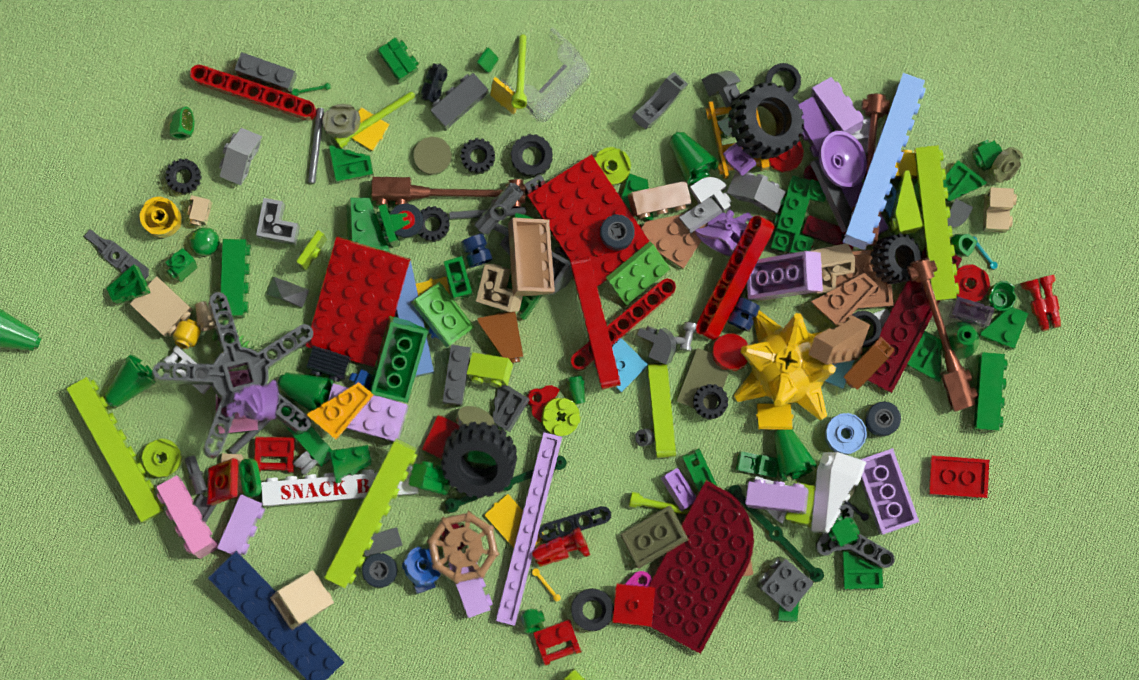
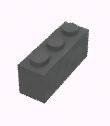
M241 52L235 67L238 75L291 93L297 78L294 70Z
M474 73L470 76L469 74L465 75L460 80V85L456 88L454 86L446 92L447 96L445 98L436 100L431 106V114L446 130L489 94L488 88Z
M451 345L443 397L444 404L463 406L471 354L470 347Z

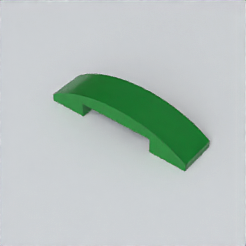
M282 408L281 414L288 417L290 416V410ZM294 414L290 421L292 422L297 415ZM301 420L297 426L301 428L305 422ZM311 425L303 434H297L287 427L321 467L331 460L330 450L332 449Z

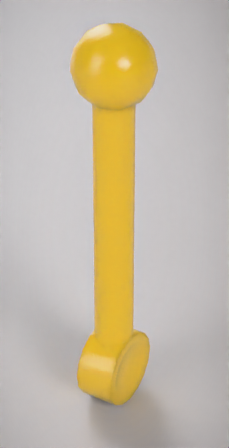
M533 569L532 574L537 576L553 596V600L556 602L560 601V595L556 594L540 575L539 569Z

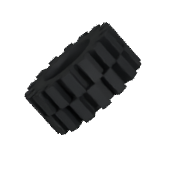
M483 138L468 140L469 142L465 143L461 150V161L465 169L475 174H483L485 171H489L495 161L493 146ZM475 149H481L485 152V159L481 163H475L471 160V153Z
M180 158L178 161L174 160L172 165L169 164L165 178L173 191L186 195V193L190 194L193 190L196 191L198 189L197 186H200L202 176L200 169L193 161ZM185 169L190 172L191 178L187 183H179L176 176L180 170Z
M436 206L423 208L421 210L423 225L418 234L428 242L442 240L441 238H445L447 232H449L450 221L447 213ZM430 217H436L440 221V226L435 231H429L425 227V222Z
M716 384L702 386L695 393L693 399L696 413L702 418L709 420L723 415L729 401L726 391ZM712 394L717 397L718 405L716 408L708 409L704 406L703 399L706 395Z

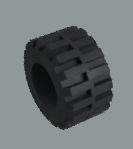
M896 234L878 240L877 244L872 247L874 251L870 254L872 256L870 260L871 264H873L872 270L876 272L877 278H881L883 283L887 282L890 285L910 281L907 267L911 266L910 263L922 259L920 256L922 252L918 249V243L915 244V240L909 238V235ZM895 254H896L897 259H898V264L896 263V260H895Z

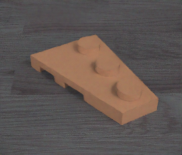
M863 273L811 301V303L837 326L839 322L844 323L878 285Z

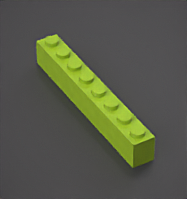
M939 145L918 147L914 149L926 256L930 261L934 260L937 266V271L934 272L935 277L931 278L930 282L936 301L956 299V295L959 294V285L954 280V275H957L956 264L952 263V256H955L954 245H950L949 238L953 237L952 226H948L947 218H950V208L946 207L945 199H948L947 187L944 188L943 180H946L945 168L941 169V161H944L943 150H939Z
M85 377L69 386L67 390L140 521L145 523L163 513L164 509L162 507L165 506L164 503L162 504L153 492L155 486L150 479H146L144 475L146 473L145 468L141 462L137 463L134 458L137 456L132 446L128 447L125 441L127 436L122 429H118L116 425L118 420L113 412L109 413L107 409L109 404L105 401L104 396L100 397L97 391L99 386L96 381Z
M395 438L325 575V579L343 588H346L348 584L352 585L357 575L354 571L356 567H361L365 559L362 556L365 549L370 550L374 542L371 538L374 532L378 534L383 524L380 522L382 516H387L391 509V506L388 505L391 498L396 499L400 491L397 487L400 481H405L409 473L406 471L408 465H413L418 456L415 454V447Z

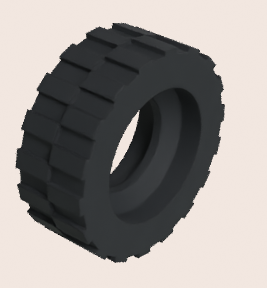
M527 134L519 140L517 139L511 152L514 168H516L518 173L525 177L529 176V178L545 174L553 161L550 143L544 137H540L537 134ZM528 147H536L541 152V160L535 165H529L523 160V152Z
M590 588L583 590L574 598L571 614L573 620L580 628L587 631H599L605 628L612 620L614 606L611 598L605 592ZM590 600L599 602L602 607L600 617L594 620L586 618L583 614V606Z

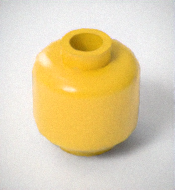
M191 319L180 321L173 333L175 344L184 349L194 347L199 339L201 330L197 326V322Z

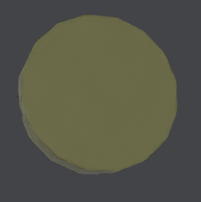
M348 104L332 106V109L327 110L322 118L324 130L335 138H346L353 135L361 124L359 112Z
M431 136L424 138L417 144L414 150L415 164L420 171L426 174H440L451 163L452 154L450 147L446 141L439 137Z
M1009 147L1002 151L992 165V178L999 183H1003V180H1010L1021 167L1020 159H1023L1022 152L1015 147Z
M474 406L462 407L459 409L456 417L459 426L463 424L468 426L470 422H476V424L487 422V425L490 426L495 423L493 417L488 412Z

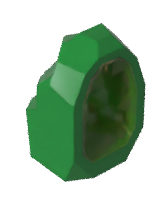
M183 106L174 113L170 123V137L187 139L192 136L195 120L191 108Z

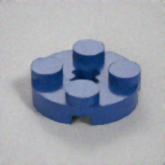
M422 547L412 549L402 563L406 576L418 587L431 585L441 575L439 571L432 568L433 564L429 548L427 550ZM419 562L426 565L425 570L419 567Z

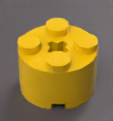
M153 197L143 205L140 212V221L142 226L151 235L158 238H166L172 236L181 227L182 218L180 210L171 200L164 197ZM159 214L164 216L162 221L158 220Z

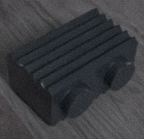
M313 346L307 368L311 370V374L321 376L323 373L329 375V379L339 382L340 379L345 380L351 357Z

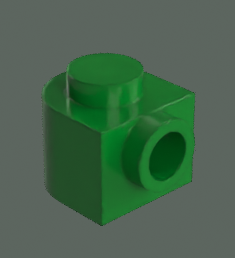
M955 234L950 240V245H954L955 253L958 256L968 257L974 251L978 241L970 234Z
M537 608L528 609L520 616L525 633H534L545 629L543 622L546 619L542 610L538 611Z

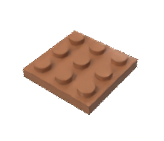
M874 250L852 251L855 257L854 273L836 276V288L863 273L878 285L858 309L893 306L892 284L883 283L881 278H877L876 272L872 270L873 264L870 262L872 259L870 254Z

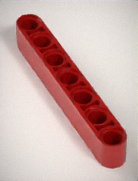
M194 65L190 70L192 79L198 85L303 120L310 121L316 117L317 110L309 100L204 65ZM198 71H204L202 78L198 79L195 77ZM216 77H222L220 84H213V80ZM234 83H240L238 90H231V86ZM258 89L256 96H249L250 90ZM269 95L276 96V100L274 102H267V98ZM293 101L294 106L288 109L285 108V103ZM311 107L312 112L306 115L303 114V109Z
M755 215L748 222L697 322L696 332L699 335L715 340L721 334L774 230V225L771 221Z
M590 257L571 260V269L601 389L605 390L621 386Z
M667 278L659 282L607 326L608 332L614 335V339L611 341L612 346L673 296L676 284L672 279ZM670 284L673 290L666 293L662 290V286ZM655 296L658 299V303L650 305L647 298ZM635 308H640L643 311V315L635 317L632 311ZM619 321H627L629 327L625 330L618 327ZM590 342L585 344L571 357V366L574 370L582 371L594 362L593 354L589 352ZM582 357L585 360V364L578 367L574 364V359Z

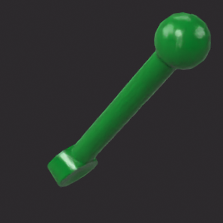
M325 83L322 86L311 87L301 90L294 88L292 90V94L294 96H298L300 93L310 91H316L321 89L329 90L331 88V84Z

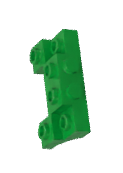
M792 175L786 197L784 196L780 202L781 214H777L774 225L777 228L770 249L790 254L811 251L814 239L799 234L809 200L825 203L826 196L819 181Z

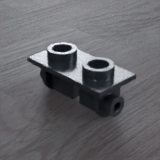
M433 63L429 67L426 79L430 80L431 83L424 82L420 93L421 99L424 101L429 100L434 103L441 96V89L448 75V69L441 63Z

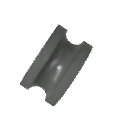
M640 429L637 431L635 439L639 446H649L653 444L655 436L651 429Z

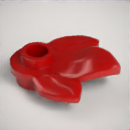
M546 385L542 389H532L527 394V398L530 399L528 404L532 406V415L539 422H542L541 417L544 405L549 400L555 398L560 391L559 388L553 385ZM534 395L540 396L538 402L533 401Z

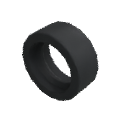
M788 63L774 65L768 71L765 83H772V78L777 72L786 71L794 79V86L790 90L794 97L801 86L799 71Z
M868 311L853 313L852 316L858 319H868L874 327L873 335L869 339L864 340L862 348L873 345L881 334V323L878 317Z

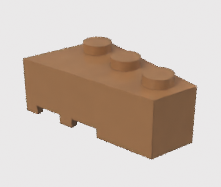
M852 315L849 316L847 322L837 323V328L833 330L829 328L814 338L809 355L827 365L858 360L862 353V346L870 324Z

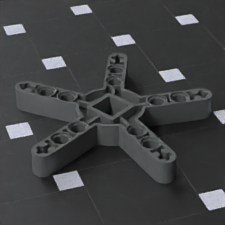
M220 292L214 293L208 303L222 351L214 365L160 362L152 370V378L158 383L212 385L215 394L221 399L203 448V452L208 458L219 456L236 413H232V417H226L222 415L221 409L227 408V405L237 402L234 401V394L240 393V390L250 385L263 387L267 385L269 378L268 369L306 345L313 336L312 328L309 325L303 324L258 353L250 348L241 347L227 297ZM215 299H218V302H222L220 305V312H218V304H214ZM225 317L228 320V324L221 325L218 319ZM301 332L307 333L306 337L302 336L298 339V341L296 340V338L300 335ZM229 335L233 337L234 342L231 344L226 343L224 336ZM283 342H291L292 348L286 349L283 346ZM273 351L276 354V359H269L267 352ZM246 365L251 383L233 387L228 370ZM159 369H162L164 372L163 377L156 373ZM170 369H173V370H172V373H171V377H169V375H170L169 371H170ZM182 369L185 371L186 376L179 378L175 371ZM202 370L205 373V378H197L195 372ZM278 393V404L275 411L276 418L297 434L305 433L311 425L310 418ZM288 408L290 416H283L281 409ZM294 414L297 415L295 419L291 422L290 420L292 419ZM301 420L304 421L305 423L303 424V426L299 428L297 426L298 422H300ZM222 426L225 432L222 435H218L214 428ZM215 439L218 440L215 446L217 450L212 453L209 447H211Z

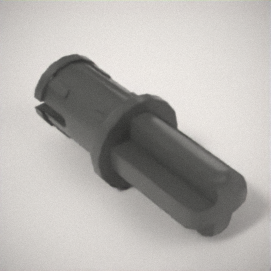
M189 456L185 458L189 472L188 478L192 480L195 493L201 494L206 492L207 488L202 476L204 473L200 471L196 457Z

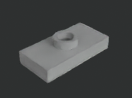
M710 197L679 218L687 230L692 233L720 215L722 210Z

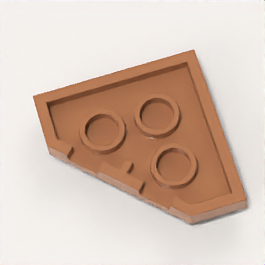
M683 214L645 222L641 229L649 241L654 244L660 255L684 269L701 243V240L695 231L690 233L682 224L679 217ZM708 223L704 224L700 228L708 226Z

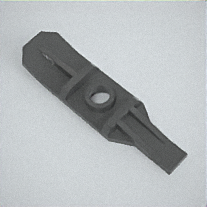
M91 229L84 236L97 246L103 258L122 273L135 264L139 267L145 280L149 276V269L113 240L102 239ZM115 252L120 254L118 259L113 258Z

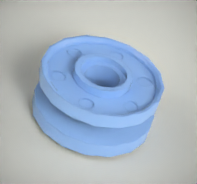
M850 413L835 416L825 429V441L829 448L834 452L845 455L859 450L865 443L867 436L866 426L863 421ZM842 429H846L850 432L849 439H845L841 436Z

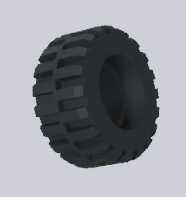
M765 82L744 91L733 101L731 105L732 110L729 111L728 115L731 120L728 121L729 128L732 129V138L735 137L738 147H742L743 152L746 154L752 153L751 156L757 159L774 158L789 151L799 142V137L803 134L801 127L804 126V119H802L804 114L798 106L800 104L798 100L793 98V94L790 91H785V87L777 86L776 83L771 82L768 84ZM758 106L767 109L774 117L776 122L775 136L767 134L759 126L756 118Z
M470 422L468 426L463 424L459 426V430H453L446 440L441 458V469L443 470L444 478L446 480L449 479L448 484L451 487L455 486L456 491L459 493L464 492L469 497L475 495L477 498H483L484 495H487V497L494 496L495 492L498 494L504 490V487H508L515 472L517 449L513 444L512 438L506 436V431L497 429L498 426L494 424L491 426L487 425V422H481V424ZM469 451H482L493 457L496 464L486 469L470 466L463 459L462 455Z

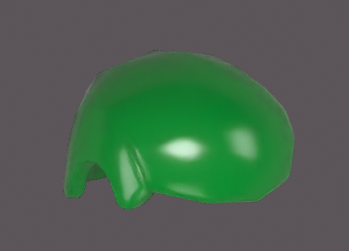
M206 227L195 230L189 240L191 250L196 255L201 256L213 254L217 251L220 244L218 234L213 229Z
M999 281L992 285L987 293L990 307L998 312L1007 311L1012 308L1017 298L1014 292V285L1008 281Z

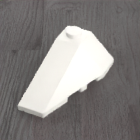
M823 452L817 469L812 520L813 532H829L840 514V506L844 500L848 501L850 497L848 493L851 488L859 483L866 464L865 461L838 452Z

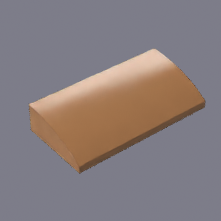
M512 218L508 223L513 296L554 293L549 220Z

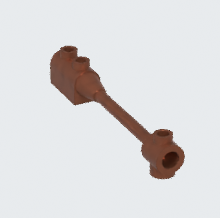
M876 93L868 94L867 99H863L861 110H865V115L871 117L865 178L875 153L878 118L888 115L890 100H886L884 95ZM854 206L852 207L851 217L855 209ZM879 224L877 228L874 227L872 233L875 234L871 244L873 246L878 241Z
M372 177V201H376V205H388V201H395V205L398 206L407 203V201L411 202V200L428 198L430 196L498 197L503 191L490 189H430V187L412 185L411 177ZM520 179L508 180V184L515 183L523 191V195L512 206V208H520L521 203H525L524 181Z
M929 258L910 263L911 266L907 267L908 274L912 282L923 283L945 352L944 358L947 371L941 372L940 375L951 409L956 412L973 406L975 404L974 399L978 398L977 392L974 387L970 388L968 381H971L972 377L969 369L964 370V367H962L951 348L930 279L935 277L934 272L937 271L936 263L934 260L930 261Z

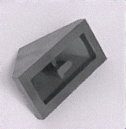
M273 276L267 295L303 308L309 289Z

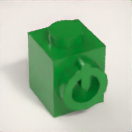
M985 140L978 144L979 147L972 152L977 167L979 169L982 168L983 171L991 169L994 161L1002 152L1001 146L996 144L995 140L991 142Z
M183 248L174 253L165 262L168 275L180 282L198 268L196 260Z
M842 516L835 520L828 532L832 542L836 541L838 547L858 539L857 535L860 534L852 517L843 519Z

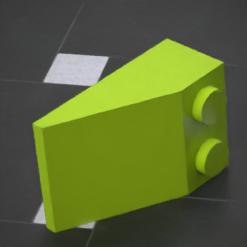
M909 170L905 171L899 179L891 213L889 229L891 233L894 232V235L915 233L923 227Z

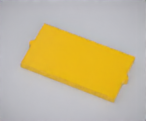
M507 494L498 503L495 502V506L485 516L514 548L523 510ZM538 532V536H537L535 548H536V545L542 540V539L540 538V536H539V532Z

